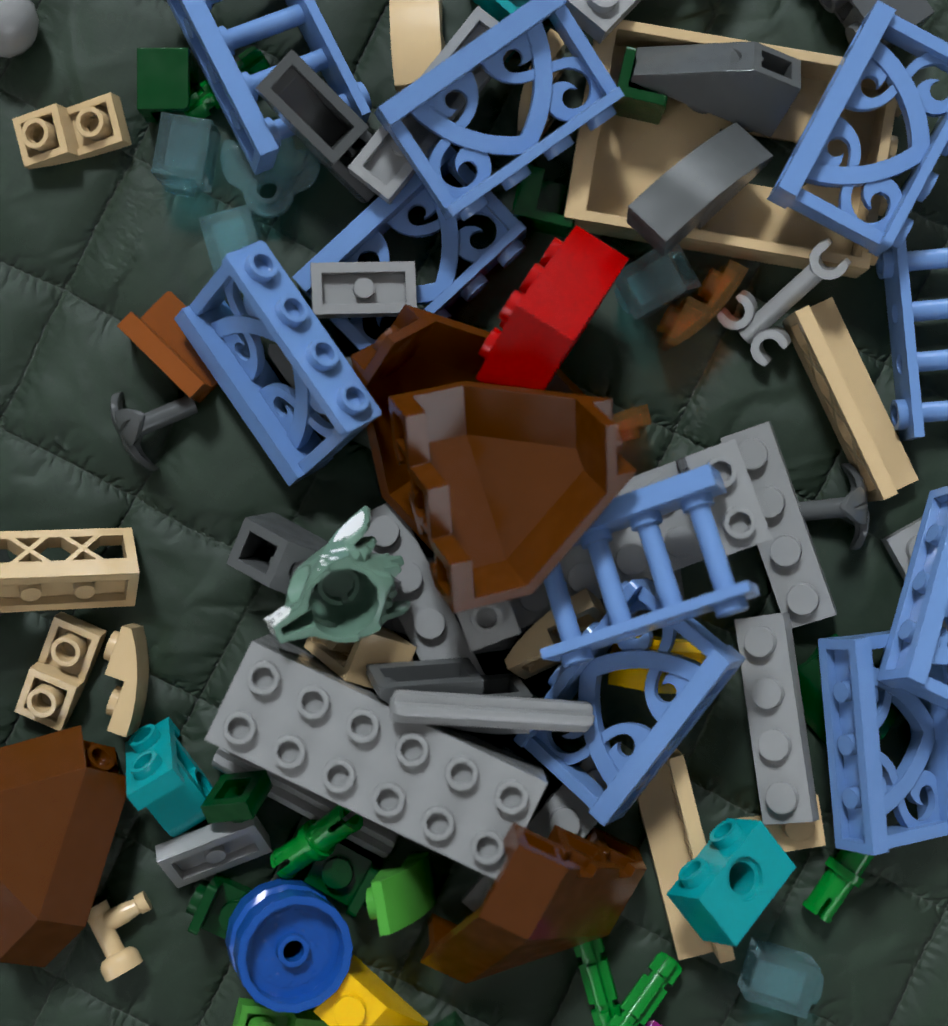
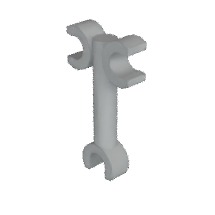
M829 238L821 240L812 249L809 256V265L758 311L755 297L750 292L742 290L736 296V299L745 309L743 317H734L725 307L716 314L718 321L723 327L730 330H738L740 336L751 344L750 352L758 364L765 367L772 360L770 354L763 348L765 339H774L783 349L792 342L790 335L785 329L772 325L823 279L833 280L839 278L849 268L851 261L848 258L841 261L836 267H827L823 263L822 253L833 243Z

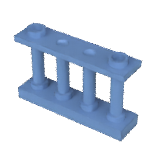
M167 0L255 175L274 167L279 147L281 146V140L295 134L280 118L272 120L270 117L264 118L256 103L259 94L255 88L275 66L251 75L247 71L240 72L233 58L235 50L299 27L311 51L299 57L315 73L321 71L328 86L367 123L372 108L369 93L362 82L355 81L315 0H285L287 8L230 29H226L223 25L218 27L210 13L212 4L223 0Z
M906 239L899 248L891 246L879 255L876 263L877 275L879 279H884L896 398V400H892L890 405V419L894 430H899L900 441H910L925 437L924 423L948 421V400L922 402L919 372L948 370V349L917 352L914 322L948 319V298L912 301L909 276L910 271L948 268V248L907 251Z
M706 464L620 495L611 501L574 545L581 544L582 549H588L611 626L581 635L559 562L543 582L561 642L541 648L542 660L561 661L563 668L581 665L594 659L592 653L594 650L715 611L717 618L734 615L749 608L747 600L761 596L758 585L748 580L735 584L710 508L715 504L713 497L727 493L721 473L710 464ZM682 509L684 514L690 515L714 590L686 601L682 600L659 527L663 523L662 515ZM631 527L633 532L639 533L662 609L635 618H631L609 546V542L613 540L611 533Z

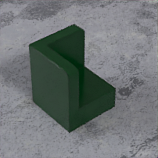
M626 46L616 84L625 96L613 103L612 106L616 110L617 116L658 125L666 108L668 97L663 94L645 91L640 85L631 82L632 67L637 48Z
M188 47L137 48V110L147 123H158V112L189 111L190 84H198V63Z
M527 164L531 174L518 183L511 213L528 230L567 238L573 230L575 223L573 219L564 218L568 186L543 180L545 169Z

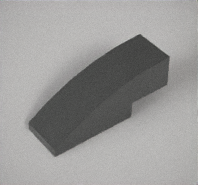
M291 49L255 90L334 177L360 203H368L375 193L352 176L348 171V166L372 138L373 135L367 130L369 126Z
M735 122L690 152L628 206L627 223L665 257L695 227L700 230L773 160L774 155Z
M468 657L366 664V675L378 698L389 703L390 697H392L396 690L533 698V695L518 675L514 673L480 675ZM442 725L463 731L489 734H529L530 731L525 729Z

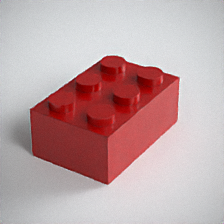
M577 225L564 242L555 237L539 264H534L520 286L519 291L515 290L501 310L498 318L502 320L499 324L502 331L494 327L480 348L478 355L486 360L475 379L486 384L545 390L589 325L629 258Z

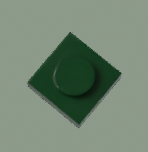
M266 770L222 774L200 808L208 823L245 822L254 819L273 785Z

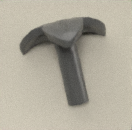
M123 392L112 394L110 402L112 423L122 439L126 452L136 463L152 472L160 468L152 463L142 450L141 440L143 436L198 413L194 400L187 395L146 413L134 409H123Z
M844 463L840 466L847 475L851 485V492L839 498L801 501L799 505L805 521L844 517L855 523V534L849 549L858 550L864 544L870 529L868 493L864 479L859 471L852 464Z

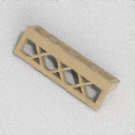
M830 297L811 307L808 305L784 319L782 322L787 333L790 335L795 350L848 462L859 471L864 479L868 493L867 502L888 499L898 494V489L918 481L919 479L894 430V426L833 298Z
M132 527L0 531V550L7 549L17 555L11 562L0 563V613L135 606L140 571ZM122 545L124 558L104 559L93 551L99 546ZM60 547L71 554L65 560L50 561L41 555L47 548Z
M676 748L637 798V803L678 960L714 952L721 964L736 960L733 947L703 941L666 895L679 879L678 874L682 867L692 859H695L706 845L684 755Z

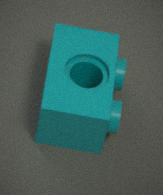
M727 818L719 823L711 831L709 842L695 859H692L682 867L678 874L679 879L666 894L703 941L736 947L796 868L761 820Z

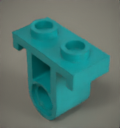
M167 717L155 725L147 724L141 727L130 737L129 741L125 742L126 797L138 811L146 807L162 828L170 836L176 838L206 820L200 807L213 786L179 742L177 737L180 736V731L170 717Z

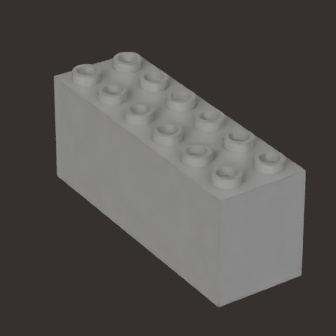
M271 633L251 641L204 739L496 880L507 860L503 840L513 822L527 828L548 784L541 763L477 732L463 731L442 725L396 723L392 721L389 703L378 698L374 689L344 681L310 652L290 642L280 644L278 639Z

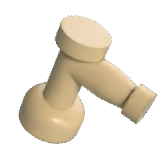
M144 891L135 895L134 899L120 903L113 908H110L107 900L91 908L87 922L106 957L100 966V971L106 982L121 976L143 962L137 948L132 946L124 947L116 929L130 922L140 913L144 914L153 909Z

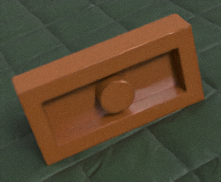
M167 291L141 318L131 311L117 327L189 398L200 403L218 383L174 320L179 311L187 306L174 293Z

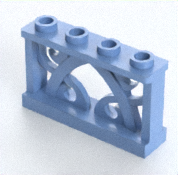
M530 0L376 109L374 114L384 129L389 132L446 219L458 213L461 219L465 221L489 204L484 194L501 183L505 191L528 177L531 171L527 164L543 153L547 160L550 161L574 144L569 134L585 123L590 131H592L617 114L612 104L625 95L620 87L616 86L565 5L566 0ZM549 18L573 57H564L552 61L547 35L542 23L544 20ZM510 50L517 51L521 56V62L518 66H522L531 60L532 69L518 73L510 72L503 64V57ZM481 66L489 76L505 84L519 85L532 81L530 107L520 136H495L466 128L474 117L478 106V87L472 73L477 67ZM568 69L583 74L589 84V95L582 106L568 108L564 105L562 100L563 93L566 90H576L577 88L565 81L553 84L554 72ZM451 91L460 92L466 99L464 112L456 123L448 118L458 108L451 109L445 103V96ZM548 113L553 118L565 122L539 141ZM409 115L431 133L441 138L433 149L429 160L402 122ZM451 144L462 148L454 159L456 173H458L460 165L464 162L472 163L476 167L475 179L463 188L447 184L441 176V159ZM489 155L517 156L491 174Z
M879 0L876 1L862 20L767 200L784 209L789 207L868 249L869 253L877 257L891 246L899 248L904 242L914 223V220L908 217L916 200L922 203L929 195L939 175L932 170L940 155L948 156V97L942 101L935 100L930 93L931 86L940 80L928 79L916 87L911 78L916 72L927 67H937L948 74V43L895 15L896 9ZM881 38L918 58L905 69L899 59L880 41ZM867 78L872 79L876 84L877 90L885 81L889 88L881 95L870 98L863 94L861 82ZM895 97L904 119L908 149L892 158L859 166L861 159L860 141L854 128L840 116L843 109L854 112L874 111L883 107ZM927 117H939L931 134H929ZM832 140H841L846 144L848 149L847 166H839L842 162L843 154L838 157L829 154L828 144ZM911 170L900 190L892 178ZM808 183L823 187L841 188L838 207L802 189L803 184ZM863 186L861 200L868 210L872 209L871 199L874 195L884 196L888 207L882 220L867 223L857 217L851 203L854 187Z
M450 145L441 159V176L444 179L450 173L462 187H466L472 183L476 174L465 163L460 165L458 173H456L454 159L457 152ZM415 173L390 205L378 197L292 278L311 300L310 263L358 262L361 255L368 252L376 254L379 257V262L390 261V253L382 235L390 228L404 236L414 238L431 236L441 231V260L437 278L434 283L416 286L417 305L429 304L423 310L450 319L452 315L447 310L461 297L466 302H469L480 293L489 282L485 275L498 263L504 268L507 267L524 251L526 246L522 241L526 237L527 227L514 217L490 190L484 194L489 204L474 215L489 217L496 226L497 234L493 243L488 247L476 249L472 247L470 239L472 235L483 232V230L476 226H465L458 231L457 221L461 219L459 214L457 213L453 217L446 219ZM421 206L426 211L424 220L433 216L435 212L438 219L425 225L416 226L409 221L408 214L413 207ZM459 257L473 263L455 280ZM376 317L379 327L384 317ZM329 318L359 351L375 343L376 340L370 338L364 332L363 318H351V320L348 318Z
M262 240L227 253L222 260V265L189 306L182 308L174 318L288 486L325 467L336 453L382 413L270 248ZM260 336L276 342L291 363L295 389L283 384L266 361ZM318 413L326 414L331 423L323 419ZM315 430L325 437L323 441H321Z
M948 486L929 492L876 680L893 689L901 688L948 710V685L929 677L931 665H947L948 680V632H942L940 635L943 621H945L948 628Z
M649 578L632 579L630 582L626 580L621 583L631 618L641 610L653 612L662 609L655 585ZM606 613L600 622L595 621L589 625L581 635L611 626L608 614ZM694 618L662 628L663 635L658 650L650 649L653 642V633L651 631L642 634L639 638L633 637L618 642L617 645L622 651L606 654L612 646L609 645L592 651L594 659L587 663L563 668L561 664L548 680V685L551 689L544 699L572 700L578 692V701H587L593 707L594 724L590 726L587 732H569L568 734L561 735L567 739H575L584 735L586 745L576 752L562 751L554 743L552 731L530 730L529 734H517L513 740L521 748H526L590 808L588 813L603 827L622 818L746 659L731 645H725ZM676 632L707 657L702 664L671 652ZM623 669H649L644 687L645 699L657 723L652 729L635 722L619 723L604 729L600 704L602 675ZM662 671L668 672L662 685L670 683L676 688V696L670 702L664 701L658 694V683ZM620 734H627L633 739L635 748L631 755H626L621 750V742H618L611 748L609 741ZM591 756L608 787L604 789L577 763Z
M945 627L941 628L940 635L942 632H947ZM890 630L818 639L835 848L872 856L888 853L891 848L948 835V710L901 688L893 689L876 681L880 667H873L872 649L884 648L880 661L881 666ZM931 665L929 677L948 685L947 665ZM891 702L908 721L911 734L909 746L897 769H895L892 761L881 752L879 728L889 713ZM905 797L909 802L917 804V820L909 813L904 800ZM893 810L899 824L887 826L886 814Z

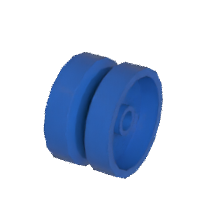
M279 878L259 884L242 897L229 918L225 939L230 963L237 972L243 986L256 1002L275 1012L299 1013L321 1005L342 984L350 969L353 951L349 927L336 908L318 889L302 880ZM294 941L288 948L284 949L287 943Z

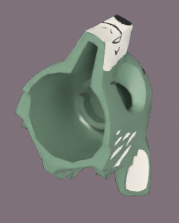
M366 505L352 515L335 532L324 547L311 555L295 570L289 581L285 605L264 618L269 632L278 639L280 644L312 636L340 643L358 642L361 638L378 632L387 620L404 615L410 608L411 603L408 600L392 602V599L398 595L395 589L394 577L402 571L401 566L404 564L402 556H390L388 553H373L372 550L377 545V540L373 536L363 537L371 524V510Z

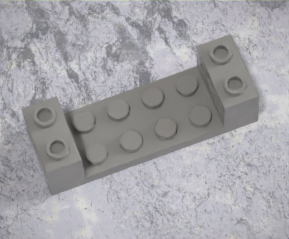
M735 438L633 476L616 496L618 497L710 464L721 473L727 493L713 497L715 504L710 507L726 556L773 539ZM682 509L662 515L663 523L659 527L673 571L704 560L690 515L684 514ZM631 527L611 533L613 540L609 542L620 582L622 583L626 580L630 582L632 579L642 578L652 580L639 533L633 532ZM581 544L572 547L560 561L570 596L587 588L598 599L603 598L588 549H582ZM542 582L531 595L459 612L457 616L472 652L520 634L521 628L537 622L551 610L544 582Z

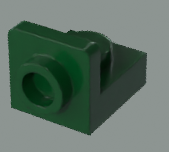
M343 840L335 845V850L329 857L323 861H314L303 882L348 906L346 914L355 918L362 905L367 907L366 889L371 887V882L381 870L383 862Z
M218 873L207 887L199 884L186 909V913L194 916L187 931L197 936L200 930L204 929L226 939L228 921L240 899L253 889Z

